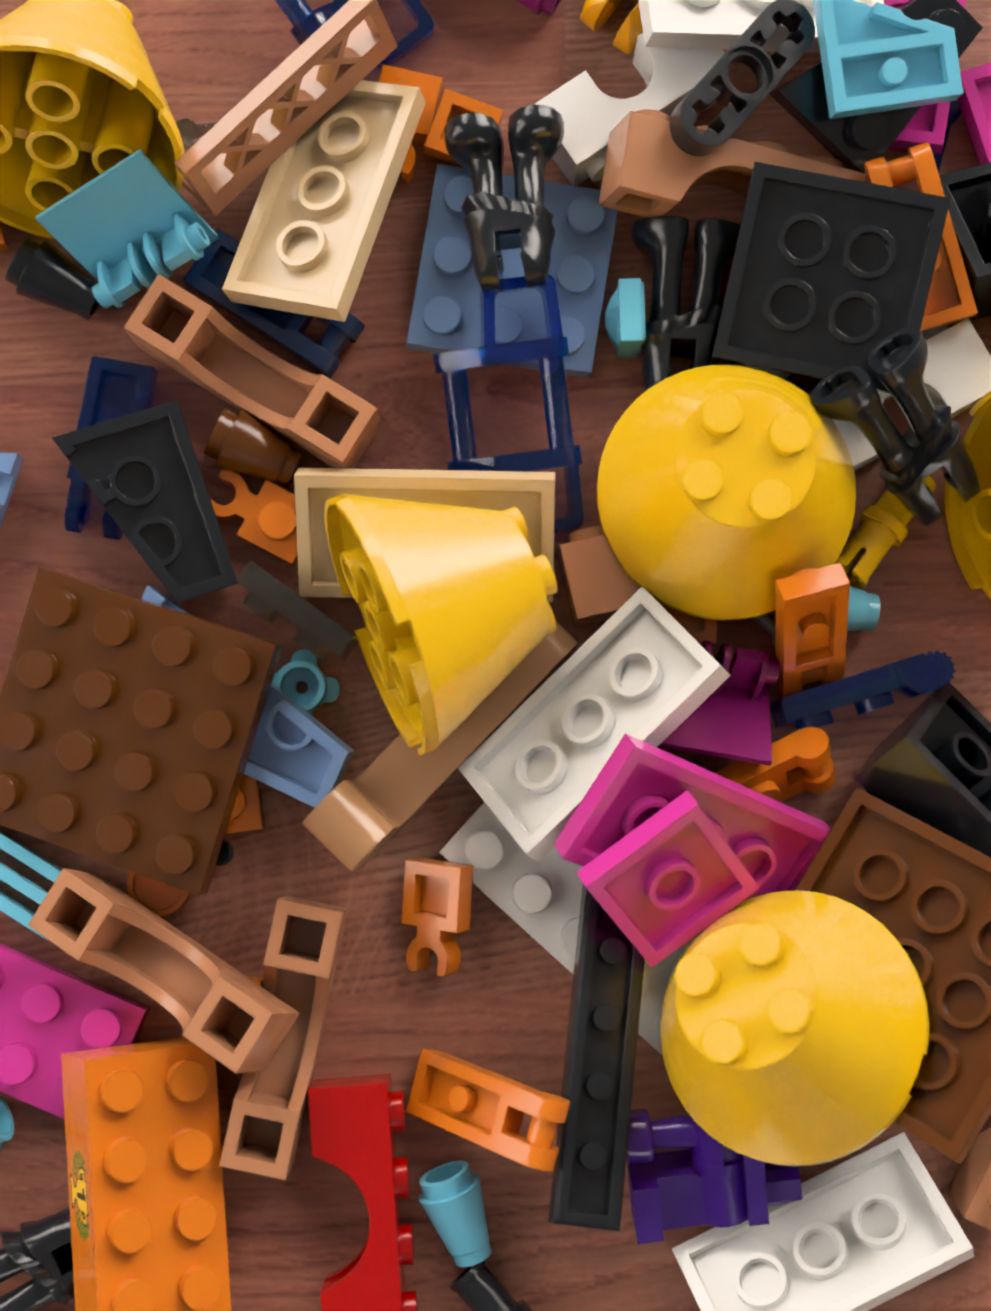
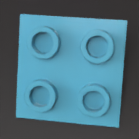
M141 149L36 215V220L98 280L99 283L92 287V292L98 303L104 308L112 305L121 308L127 304L129 297L141 291V286L149 289L158 274L166 279L170 278L173 275V270L191 259L197 261L204 256L203 249L219 239L218 234Z

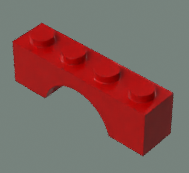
M391 1074L314 1079L308 1088L312 1157L331 1163L344 1171L360 1189L369 1214V1236L361 1251L351 1262L325 1278L320 1292L321 1311H418L417 1291H405L403 1268L405 1265H414L413 1225L412 1223L401 1224L399 1198L410 1197L408 1157H396L395 1131H406L404 1091H392Z

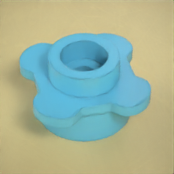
M298 650L292 655L290 663L283 666L278 673L275 672L272 683L312 715L323 703H332L337 700L340 694V685L335 678L326 677L317 666V656L312 651ZM302 681L306 682L308 685L307 691L303 694L298 693L296 685Z

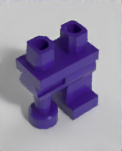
M646 1109L631 1110L626 1161L637 1244L664 1241V1230L699 1225L731 1227L739 1225L748 1220L749 1226L769 1224L768 1206L802 1200L801 1177L798 1166L770 1164L739 1154L712 1138L689 1114L651 1121L649 1112ZM690 1148L689 1150L654 1153V1149Z

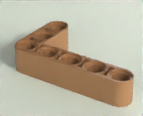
M556 621V632L548 634L434 751L419 755L417 749L421 748L422 743L409 747L401 734H399L355 781L345 779L337 785L312 810L302 824L351 872L362 869L458 771V767L578 646L579 642Z

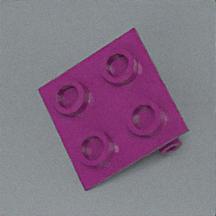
M703 640L701 646L712 656V642ZM723 643L720 646L717 657H712L731 676L658 747L770 766L772 763L769 684H776L780 663L777 659L769 658V653L765 650L757 652L737 648L733 659H731V645Z

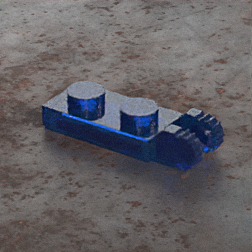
M92 356L77 430L151 408L158 376L156 368ZM70 463L67 478L71 482L65 508L64 528H66V531L82 533L89 518L91 490ZM105 510L102 520L104 538L120 540L123 532Z
M939 650L929 651L926 655L922 653L783 697L771 703L770 712L776 728L794 722L796 731L804 727L818 728L834 723L831 710L854 703L857 715L893 704L894 700L891 694L893 690L912 698L937 690V688H943L944 685L950 684L949 681L951 679H954L953 673L956 672L954 670L955 663H952V657L946 656V652L940 653Z

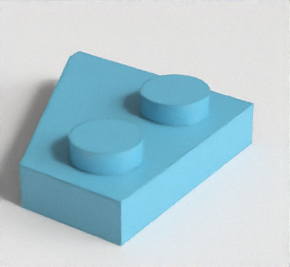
M812 0L830 119L956 101L963 95L954 28L926 18L922 20L910 19L901 10L876 2L871 7L854 0Z

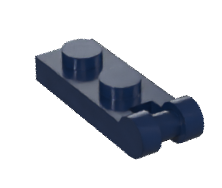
M217 228L215 232L218 234L219 239L203 249L204 256L194 262L184 277L183 281L187 287L290 352L314 371L331 379L341 364L338 356L348 341L356 342L365 325L351 313H348L345 322L315 317L328 326L318 343H315L303 335L314 316L231 302L222 290L240 242Z

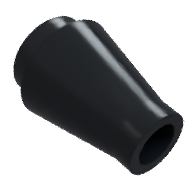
M28 237L21 244L6 273V281L17 286L16 293L77 314L88 321L100 305L92 292V287L97 283L48 239L40 243L34 238Z

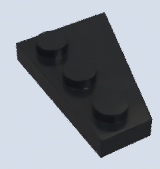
M909 0L897 8L910 19L922 20L926 18L954 28L958 59L983 28L957 0ZM821 59L794 79L786 81L769 93L834 158L842 161L846 169L865 173L864 162L882 157L921 108V106L830 119Z
M177 400L52 438L176 603L238 584Z

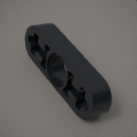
M776 0L772 2L677 105L670 118V133L674 142L682 151L692 156H707L716 151L734 134L810 48L815 37V25L812 16L803 5L794 0ZM782 24L789 30L790 34L769 55L761 47L776 32L777 27ZM740 62L752 69L757 80V87L754 93H743L734 88L728 77V68L731 63ZM716 100L724 109L710 122L708 129L700 133L693 124L696 122L698 115Z

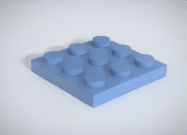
M437 164L406 342L407 350L590 379L618 210L598 205L601 190L544 181V207L553 214L552 225L556 233L551 249V263L546 285L527 288L521 261L522 248L501 250L504 265L503 291L483 292L475 275L470 240L463 225V219L466 215L461 209L466 197L469 194H474L471 174L465 168ZM502 174L503 196L515 200L514 176Z

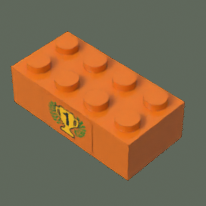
M186 1037L61 1053L75 1311H232L223 1167L219 1166L222 1151L216 1059Z

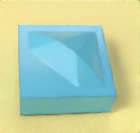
M641 278L619 279L616 291L610 298L605 311V328L609 340L616 349V358L638 357L639 353H641V346L646 339L644 282H641Z

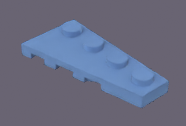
M147 585L141 599L189 614L159 588ZM271 683L244 774L315 808L341 783L355 751L275 684Z

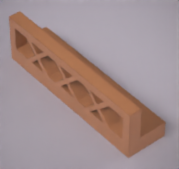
M349 0L174 163L183 175L181 185L215 217L398 47L378 1Z

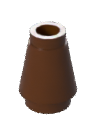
M224 408L204 450V454L217 460L215 465L217 467L272 482L277 481L285 486L288 485L303 452L293 448L291 444L243 409L237 414L227 408Z

